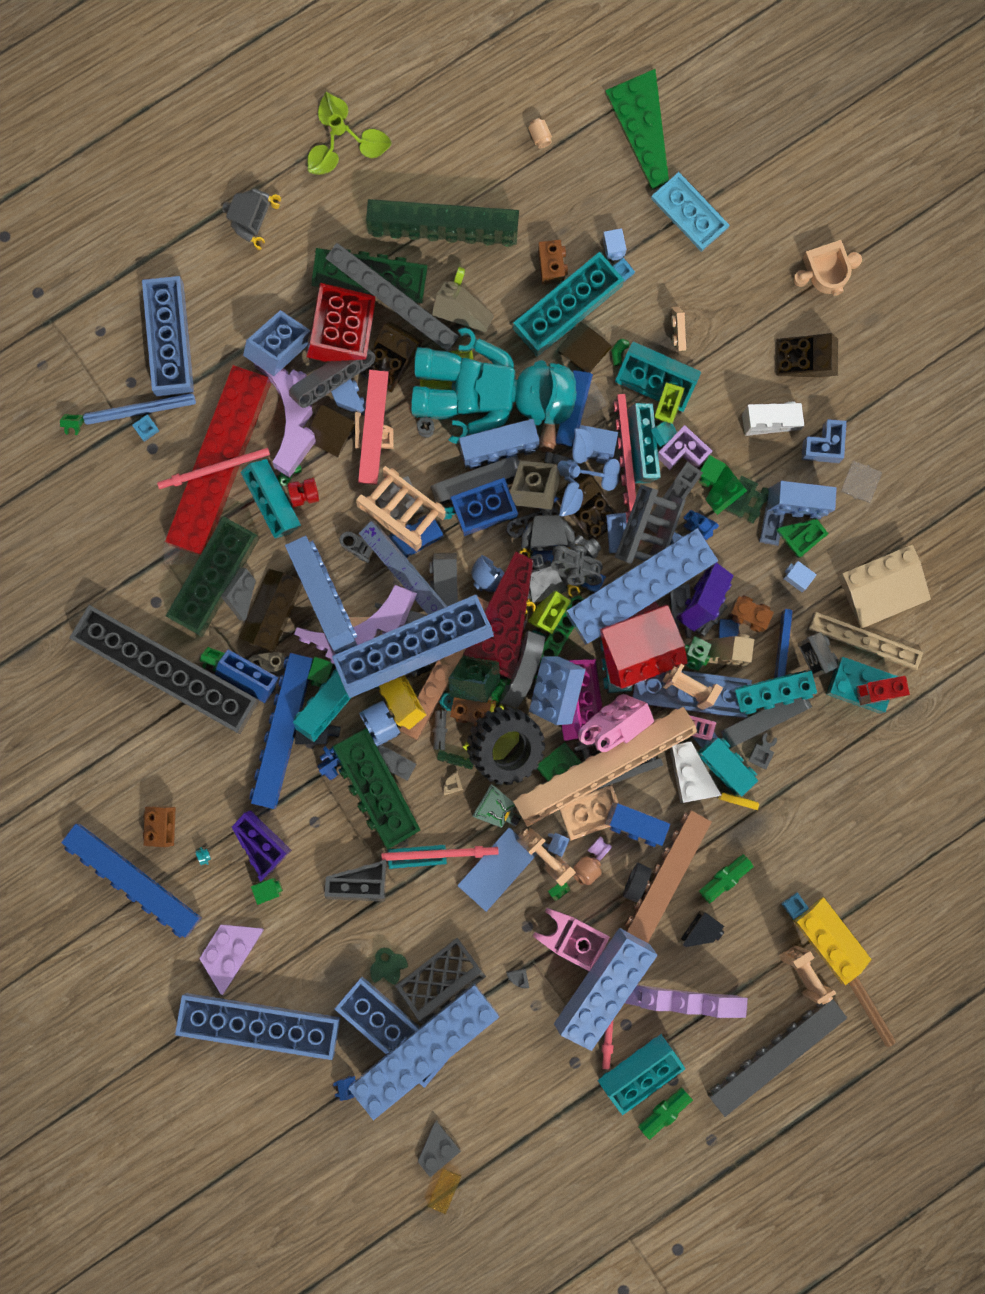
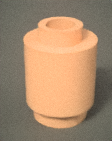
M537 118L531 121L528 130L535 145L539 149L549 146L552 143V135L545 120Z

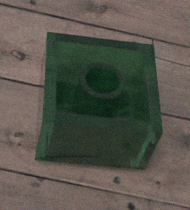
M462 656L448 678L450 697L487 703L500 682L499 662Z

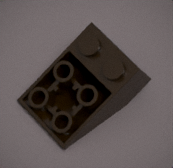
M392 322L384 324L371 350L375 355V361L370 367L360 372V374L369 379V370L389 372L387 390L392 393L414 359L417 348H420L423 341Z
M833 333L777 339L776 375L790 377L838 376V338Z
M580 473L573 480L579 484L578 489H581L583 492L582 504L579 510L569 515V517L589 540L591 538L597 540L607 531L606 515L617 514V512L591 475ZM571 482L556 493L555 498L560 505H562L565 490Z

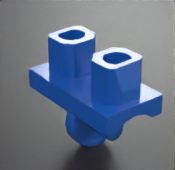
M690 510L684 516L687 522L684 527L690 532L698 528L705 540L712 537L713 530L719 527L715 521L693 510Z
M325 746L323 747L325 753L320 756L322 763L317 765L322 775L324 774L328 779L332 780L338 775L334 767L340 762L333 749L329 750Z

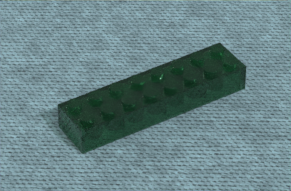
M368 199L366 224L368 234H371L373 237L385 235L395 239L409 237L412 240L427 238L429 241H438L440 239L450 243L465 241L467 244L482 242L485 245H494L496 243L506 247L517 245L519 210Z

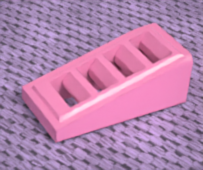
M690 716L695 726H697L698 722L701 723L699 732L692 735V737L711 741L716 722ZM705 724L709 725L706 735H703Z

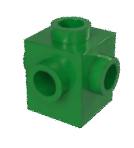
M694 636L691 642L685 645L688 662L685 665L699 671L702 665L706 666L710 659L708 653L712 644Z

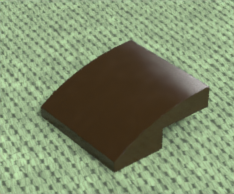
M580 322L557 351L573 362L575 367L583 372L590 373L612 346L598 333Z
M321 405L309 428L315 436L316 442L314 446L338 458L347 443V438L355 426V422Z

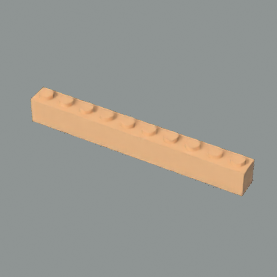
M684 707L675 709L668 716L656 719L654 723L628 743L622 742L607 752H601L596 756L588 757L585 762L570 767L567 772L554 776L549 782L536 786L531 792L521 794L513 802L526 826L529 827L696 734L695 723Z

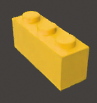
M405 675L379 685V692L386 699V706L393 712L395 716L393 719L400 727L404 726L410 730L426 716Z

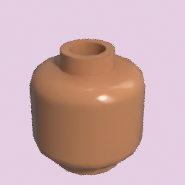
M583 857L573 867V870L576 872L573 875L574 879L581 885H591L602 873L601 863L595 857Z

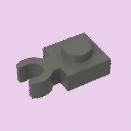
M767 733L762 735V745H755L748 762L765 770L774 754L770 747L774 746L777 742V738H773L772 742L768 743L766 741Z

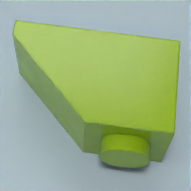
M554 591L537 605L528 622L540 630L552 634L571 600Z

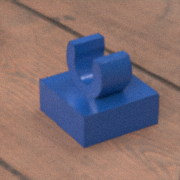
M349 1076L333 1083V1086H338L339 1092L335 1094V1097H339L340 1101L355 1097L348 1089L350 1084L355 1081V1076Z

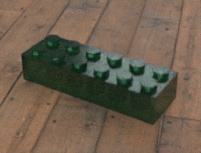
M223 516L165 616L203 637L224 601L221 595L240 568L244 567L260 538L257 534Z

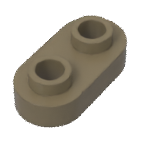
M279 652L253 655L248 661L253 664L255 661H260L259 667L272 673L284 669L285 656ZM275 658L279 659V664L277 665L273 664Z

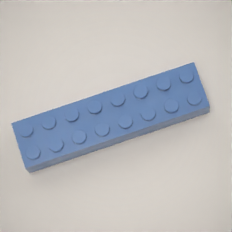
M697 528L565 611L586 645L601 636L600 629L628 619L718 562Z
M474 595L332 656L344 688L349 698L489 639L494 635L477 595Z
M474 983L351 1083L348 1089L369 1116L375 1120L500 1017L499 1013Z
M185 993L181 998L175 1035L332 1060L335 1054L340 1017Z

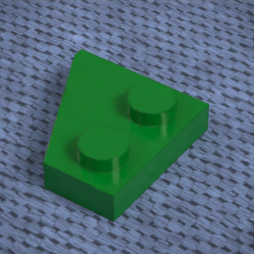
M726 465L705 500L718 515L747 492V490L728 465Z
M818 519L776 529L798 558L802 557L829 534Z

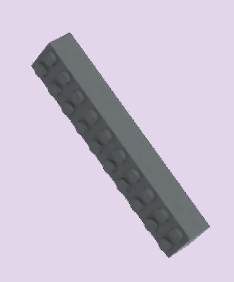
M88 605L70 636V639L236 733L241 734L259 703L258 699L91 605Z

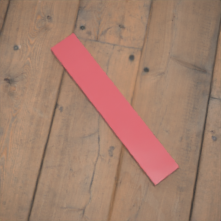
M369 370L358 483L378 485L389 376L387 371Z

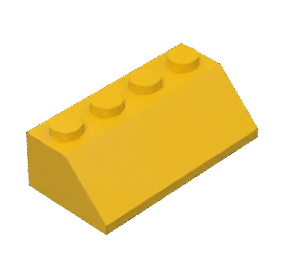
M824 897L793 920L841 984L847 985L862 973L872 960Z

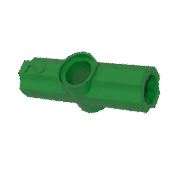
M742 854L730 865L720 869L713 876L714 878L698 891L710 904L723 892L733 888L739 882V879L754 866Z
M680 1087L667 1100L661 1101L653 1109V1113L638 1125V1128L649 1140L652 1139L662 1128L671 1125L678 1118V1114L693 1099Z

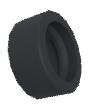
M636 863L626 883L623 897L637 903L645 891L652 869Z

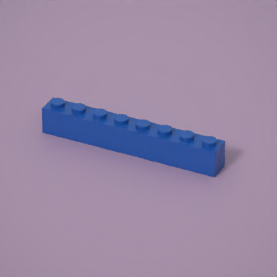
M290 653L289 657L285 658L283 668H286L284 676L281 675L279 680L280 693L276 694L274 699L276 709L275 713L270 715L269 724H271L270 732L267 731L265 734L264 742L267 744L265 750H262L259 761L262 763L260 769H257L254 780L257 783L250 792L249 799H252L251 804L271 809L277 808L296 734L293 721L304 703L309 683L307 678L314 661L313 658Z
M75 824L61 842L65 845L64 849L68 853L78 855L81 863L87 867L91 865L96 869L95 873L103 879L105 877L111 881V886L126 892L125 896L129 900L139 902L142 905L141 909L148 914L152 912L156 915V920L159 923L173 928L172 932L180 938L182 936L184 938L188 937L202 919L195 911L83 825Z

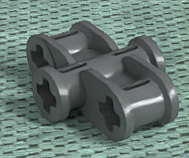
M579 545L573 546L570 549L565 546L553 548L552 555L554 559L551 562V568L568 575L567 582L569 584L580 586L585 582L589 585H598L602 581L600 571L603 569V564L598 560L587 557L586 548Z

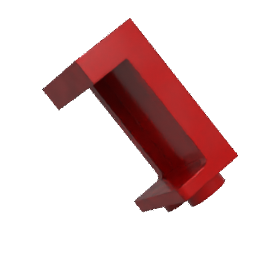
M906 676L856 686L860 705L910 695Z

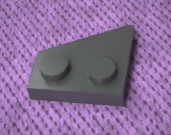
M240 568L221 595L222 599L241 621H245L247 618L256 580L247 568Z
M437 1120L433 1124L418 1159V1163L429 1177H432L461 1152L460 1148Z

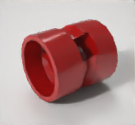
M315 478L305 479L303 483L299 481L288 483L293 507L302 506L305 502L309 504L320 502Z

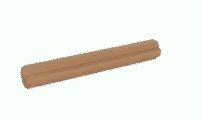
M858 977L854 978L849 982V985L882 1041L887 1047L894 1045L896 1041L865 988Z

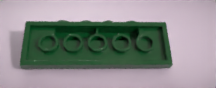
M316 248L311 286L319 287L320 283L373 295L326 259L331 250ZM358 251V254H353L414 302L423 303L428 265L406 262L407 258L395 257V260L388 259V255L377 254V257L369 256V252Z
M367 728L332 746L340 762L341 768L338 769L343 779L347 778L349 781L348 790L352 796H357L359 800L357 806L362 814L366 813L368 817L366 823L371 831L374 829L378 833L387 850L421 831Z

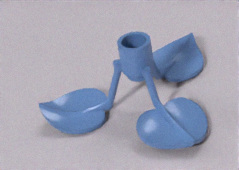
M574 429V460H562L557 466L560 475L564 476L565 480L571 482L565 490L559 516L574 514L581 507L583 492L581 489H578L579 484L572 479L578 477L580 473L603 477L601 486L607 491L613 490L619 483L620 464L616 459H609L605 463L603 473L581 470L576 464L586 462L587 457H590L594 451V438L591 433L584 429Z

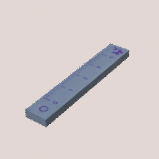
M374 520L359 533L406 589L417 593L415 600L428 615L448 607Z

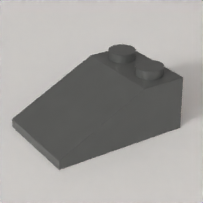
M822 632L810 636L797 644L809 669L812 670L813 678L838 667L837 656L834 652L831 653L828 647L830 645L826 635L823 636Z

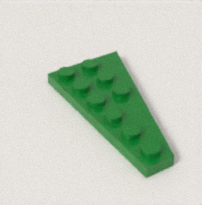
M653 69L605 90V95L651 191L669 181L656 69Z

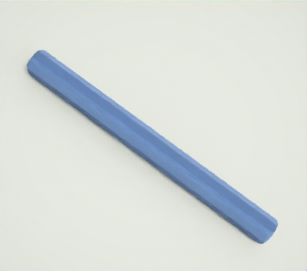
M186 394L86 413L83 415V419L87 425L194 405L196 400L194 394Z

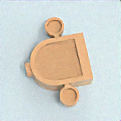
M841 240L806 251L803 261L807 271L799 270L795 274L793 281L795 285L803 287L811 279L813 286L818 291L825 294H833V296L839 295L844 292L843 287L851 276V269L859 267L862 257L857 252H852L847 256Z

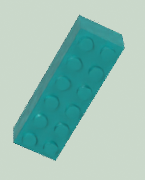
M598 252L513 322V330L535 356L538 357L622 288L624 279L607 259Z

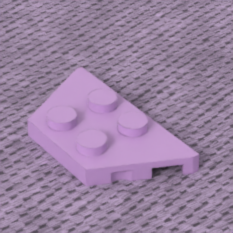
M221 924L199 959L220 994L223 995L264 931L263 928Z

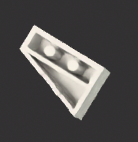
M786 402L784 404L748 405L742 413L745 436L796 431L804 427L801 403Z
M692 742L676 744L670 748L680 803L721 796Z

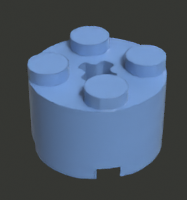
M384 701L378 702L359 713L377 747L401 734Z

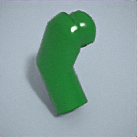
M619 339L612 347L613 366L622 365L621 353L629 348L630 343L628 340Z
M299 464L290 478L280 472L278 476L280 485L287 486L294 474L302 473L301 465Z

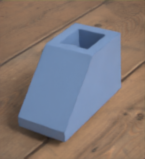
M350 379L331 391L338 407L365 415L366 403L363 397L359 398L357 394L359 388L355 380L351 381Z

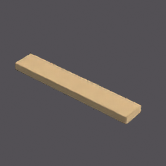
M814 612L808 629L817 634L822 632L823 636L826 635L830 639L915 671L918 669L923 655L922 651L818 612Z

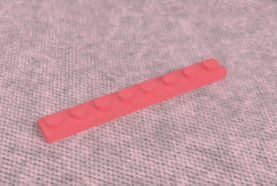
M618 394L616 401H613L614 412H618L615 426L616 431L619 430L620 437L617 438L618 449L622 451V456H619L620 468L623 467L624 475H621V483L626 489V493H623L624 505L627 504L628 512L625 513L626 521H628L636 499L626 397L625 394Z

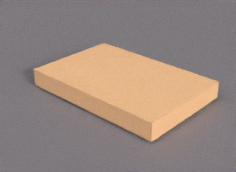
M612 785L590 792L559 809L570 841L610 827L605 822L613 802L619 804Z

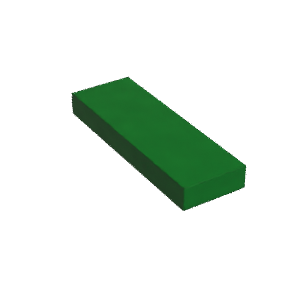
M567 883L562 887L557 884L548 892L554 901H558L570 891Z

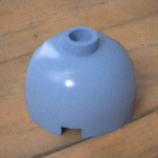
M481 555L472 566L471 573L475 581L473 585L480 591L484 589L487 592H495L504 575V571L500 567L494 566V562L484 555Z

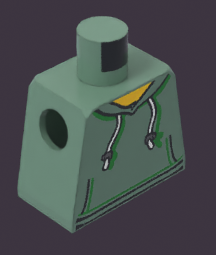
M492 784L473 815L477 819L501 828L505 822L516 827L521 819V816L512 812L515 806L514 802Z

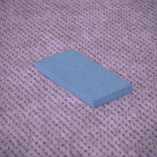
M510 828L492 846L498 847L499 855H484L457 885L486 912L537 855L536 852L530 855L517 842L519 837Z

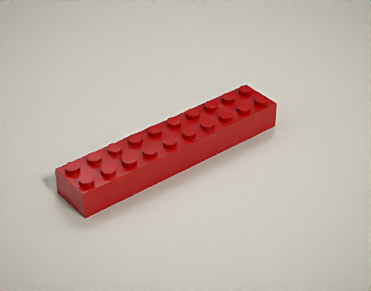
M235 365L232 366L192 471L245 454L271 386L269 377ZM240 465L188 480L165 540L168 545L205 558Z

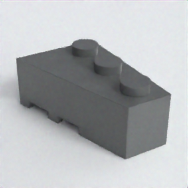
M434 553L433 562H430V573H434V581H430V586L447 606L458 602L457 553Z

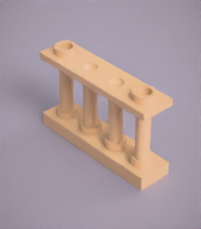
M385 466L383 468V476L386 478L369 497H364L361 494L356 500L357 507L415 551H418L422 546L421 534L436 516L444 520L445 508L440 503L431 501L399 477L400 475L396 470ZM392 482L400 490L385 508L380 509L375 505V501ZM406 494L410 495L415 499L414 503L400 519L395 520L392 518L391 511ZM421 505L431 511L415 531H409L405 528V524Z
M683 664L677 667L674 666L671 672L667 671L662 680L665 683L663 688L667 689L671 685L696 698L698 702L696 707L702 710L713 706L723 689L718 684L706 687L681 672L684 667Z
M531 827L528 830L525 828L520 832L517 842L530 855L536 852L545 861L543 869L561 887L576 873L558 855L551 856L541 846L545 840Z
M794 945L779 955L782 962L795 968L807 989L801 992L803 996L823 1005L833 999L832 996L836 992L820 982L810 965L811 960L814 959L811 951Z

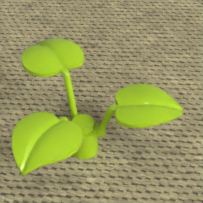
M326 92L320 102L318 116L323 125L330 126L331 145L330 149L325 145H318L310 151L307 170L312 174L320 175L332 171L337 166L339 156L332 152L334 150V136L342 135L345 131L361 143L360 152L367 158L381 156L391 146L392 142L385 133L376 129L365 130L362 134V139L358 138L343 121L346 119L349 111L347 104L342 99Z

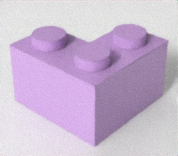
M684 425L658 452V458L669 470L682 457L698 469L712 453V450Z

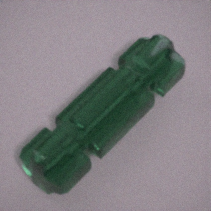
M441 750L438 752V761H447V763L452 765L465 766L464 768L470 770L473 769L474 765L469 758L465 759L463 756L452 753L447 754V752Z

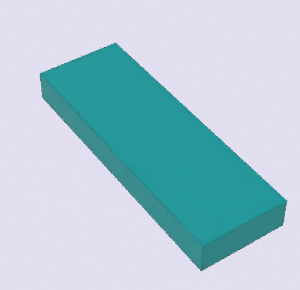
M446 845L388 849L387 852L446 850ZM447 858L388 861L389 869L447 864Z

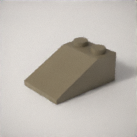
M451 281L444 282L440 288L432 312L433 316L484 332L488 330L494 318V315L467 290Z

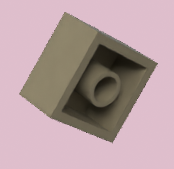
M520 461L510 492L515 505L552 509L561 479L557 465Z

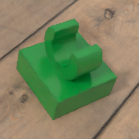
M64 414L60 419V427H65V435L70 433V428L75 430V435L80 433V427L84 423L83 415Z
M207 647L200 658V661L204 662L203 668L205 669L210 664L213 665L212 671L215 672L218 662L225 653Z

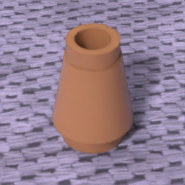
M544 424L539 438V450L542 452H553L556 447L555 425Z

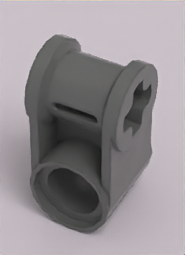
M352 532L343 533L340 537L341 547L358 559L369 563V557L373 550L366 541ZM345 538H353L354 543L351 546H346L343 543Z

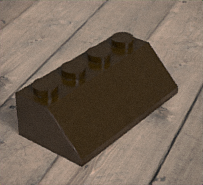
M268 568L238 638L270 652H275L303 587L301 580Z

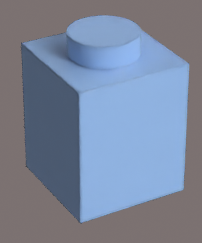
M622 228L605 231L602 239L606 258L612 260L622 259L627 250Z
M798 561L794 565L791 563L785 570L787 575L784 577V580L803 592L817 574Z

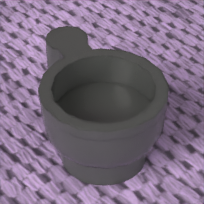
M546 452L544 462L558 466L562 460L574 459Z
M581 535L575 538L576 545L586 548L587 557L595 559L598 556L601 546L595 539L591 538L588 541Z

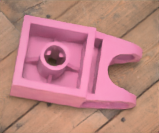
M625 694L618 696L608 706L603 707L600 712L580 729V742L586 745L595 742L597 750L601 752H607L622 742L628 743L654 723L648 703ZM590 730L591 735L585 740L584 735L586 731ZM602 740L607 741L604 747H601Z
M546 908L545 912L556 920L557 929L552 935L534 932L532 936L559 956L590 971L602 954L610 937L574 917ZM586 940L587 948L583 947L580 950L578 942Z

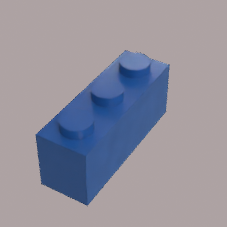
M427 515L417 520L418 523L412 526L408 524L405 528L409 531H415ZM435 519L421 534L422 546L418 551H415L393 533L388 535L406 558L444 538Z
M229 649L218 662L215 675L263 703L267 701L274 691L278 677Z
M614 802L611 805L605 822L606 825L610 826L609 830L619 834L621 831L627 832V837L637 841L638 838L645 839L644 843L655 847L656 844L663 846L670 827V823Z

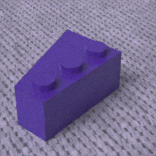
M717 562L705 569L694 587V590H696L692 599L688 598L685 604L687 607L685 611L679 613L676 619L692 631H695L710 620H715L720 613L718 611L720 606L726 599L724 596L732 586L731 580L734 575Z
M251 810L245 812L232 826L242 848L245 849L251 865L254 866L260 882L266 879L292 851Z

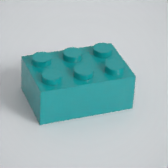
M845 657L839 658L838 667L834 669L826 695L879 714L885 713L890 700L860 705L856 686L898 676Z
M712 738L711 741L697 752L698 755L735 796L742 797L759 781L756 778V772L751 767L744 766L742 763L744 761L738 753L730 751V745L725 739Z

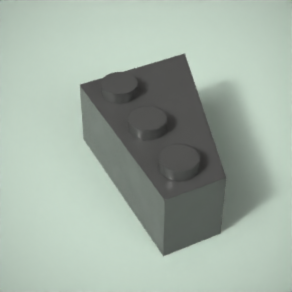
M386 859L327 876L325 881V898L331 900L385 902Z

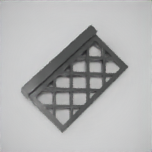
M456 938L397 984L396 988L410 1006L418 1021L424 1025L474 983L477 985L487 976L461 941ZM456 945L461 949L460 957L450 956L451 949ZM446 959L444 969H435L437 960ZM449 960L459 961L457 971L448 970ZM462 962H471L473 968L468 972H462ZM423 971H430L429 982L419 981L420 974ZM434 972L443 973L442 983L432 982ZM447 973L457 974L456 981L453 984H445ZM408 983L415 984L413 994L405 993L403 987ZM419 984L428 985L426 995H417ZM432 986H441L439 995L436 997L430 996ZM416 998L425 999V1004L420 1010H417L415 1007Z

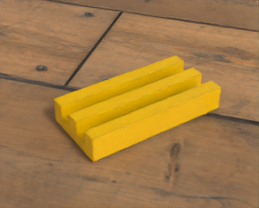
M721 792V796H718L719 800L758 810L759 802Z

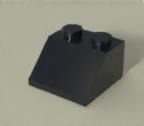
M700 910L678 942L685 947L714 943L715 940L718 941L724 934L723 928L725 926L706 912Z

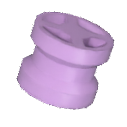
M600 836L590 846L588 851L594 853L596 859L600 861L612 846L605 844Z

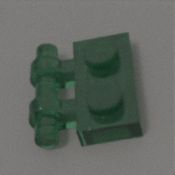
M741 476L739 481L746 488L747 492L724 511L739 518H742L746 512L749 514L747 522L754 524L756 518H759L761 514L760 509L763 503H766L768 499L769 489L763 487L761 492L756 491L758 483ZM752 497L756 499L753 508L748 506Z

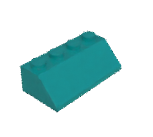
M633 341L615 382L659 402L666 383L682 387L684 392L678 410L684 412L701 375V371Z
M660 1034L644 1047L635 1051L629 1058L620 1062L614 1069L605 1073L597 1081L623 1116L686 1068L662 1034Z

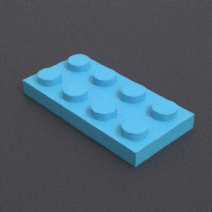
M679 172L651 196L653 202L701 252L730 226Z

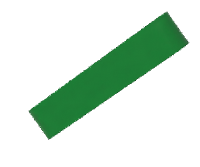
M581 596L571 598V602L565 611L572 608V602H581L584 598ZM565 612L553 633L549 635L545 642L543 652L550 650L554 656H558L574 629L573 624L569 627L563 625L562 619L567 617ZM561 634L563 637V641L561 643H555L553 641V635Z

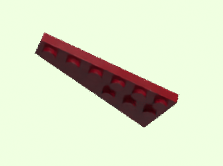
M518 551L515 552L485 611L494 636L466 648L464 655L509 679H512L519 661L534 562L533 559Z

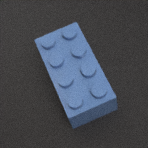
M534 419L459 438V447L465 468L469 467L470 469L479 468L480 464L487 462L488 464L498 462L499 459H507L521 453L529 455L535 453L539 446V437Z

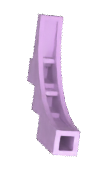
M254 363L258 371L269 377L270 382L278 391L284 404L286 415L285 434L280 450L273 460V466L290 478L316 442L314 433L309 428L304 427L313 414L311 405L302 408L289 396L290 388L307 375L294 369L289 374L285 369H281L275 376H272Z
M395 585L381 608L369 619L353 627L358 636L355 638L357 645L380 636L381 631L382 634L404 626L417 593ZM296 628L294 635L299 636L300 641L310 644V642L317 644L316 648L327 651L326 657L330 658V662L335 664L332 656L336 654L325 633Z
M637 985L625 1003L654 1011L702 1014L716 1018H746L748 998Z

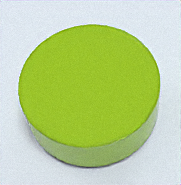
M458 267L454 280L458 286H461L465 274V269L462 267Z

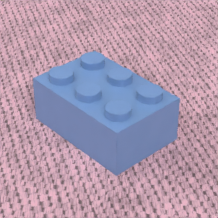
M280 310L246 340L243 356L272 376H275L307 346L311 331Z
M780 481L769 488L767 511H774L773 514L775 515L791 513L793 517L808 515L811 519H821L835 510L837 487Z
M558 656L542 657L529 712L555 725L572 724L586 669Z

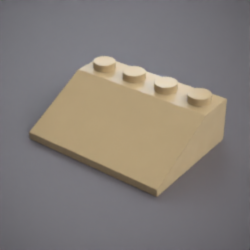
M913 544L838 576L860 629L931 600L921 562Z

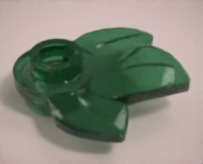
M383 947L376 952V961L370 968V974L374 983L384 977L388 982L396 985L400 979V970L406 969L408 962L403 955L395 954L390 948ZM384 953L389 956V959L386 961L381 958Z

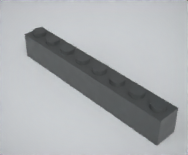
M336 243L327 255L326 259L447 352L451 350L460 336L340 244Z
M833 999L824 1005L816 1003L817 1007L812 1011L807 1010L803 1013L800 1021L788 1025L787 1031L784 1034L776 1035L772 1038L769 1046L766 1048L765 1046L761 1047L755 1053L756 1056L753 1059L745 1060L740 1065L741 1068L738 1071L730 1072L722 1084L719 1085L717 1083L709 1090V1098L724 1117L847 1019V1016Z

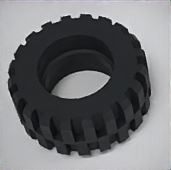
M506 706L504 710L498 707L494 708V712L487 711L482 719L479 717L476 720L477 725L475 727L472 726L470 730L472 735L468 736L467 743L470 745L467 746V753L470 755L469 759L474 767L486 779L500 785L503 782L506 785H512L513 781L519 783L523 781L522 778L525 776L527 778L531 776V771L538 768L539 760L542 761L544 755L541 752L545 750V743L542 742L544 741V735L540 731L541 728L521 710ZM518 732L519 743L516 750L507 758L493 759L492 752L496 741L505 733Z

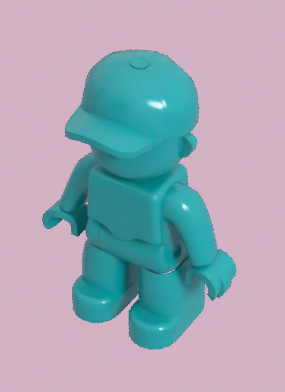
M461 328L457 330L461 336H469L471 338V342L468 345H459V351L469 352L475 349L477 353L490 360L492 364L481 363L468 358L462 359L457 354L436 351L430 348H417L416 378L429 381H451L452 390L414 386L412 393V415L415 418L428 417L430 419L446 420L455 418L458 415L488 413L487 416L468 423L469 425L452 420V425L462 427L463 433L459 437L452 435L448 439L451 443L459 444V438L503 426L513 411L514 402H516L517 409L523 416L529 418V420L534 419L535 425H540L542 420H544V424L550 425L563 423L570 418L574 410L577 395L574 373L569 368L555 363H549V366H547L546 362L541 360L535 362L533 366L524 369L519 374L518 379H516L514 362L511 356L495 345L482 339L477 340L470 329Z

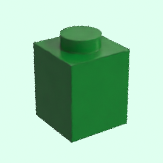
M709 455L700 470L703 473L698 482L705 487H713L726 464Z
M315 657L307 678L312 681L311 685L321 687L323 683H327L335 664Z
M275 878L251 886L257 905L282 896V885Z

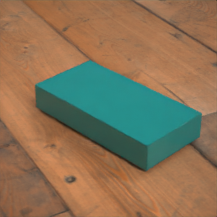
M664 421L651 429L659 446L669 442L678 433L673 424Z

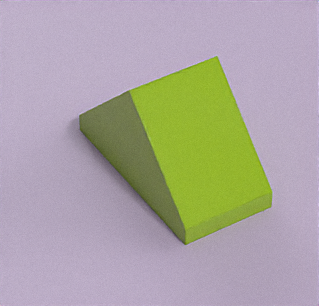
M669 383L665 384L654 419L673 424L684 388Z

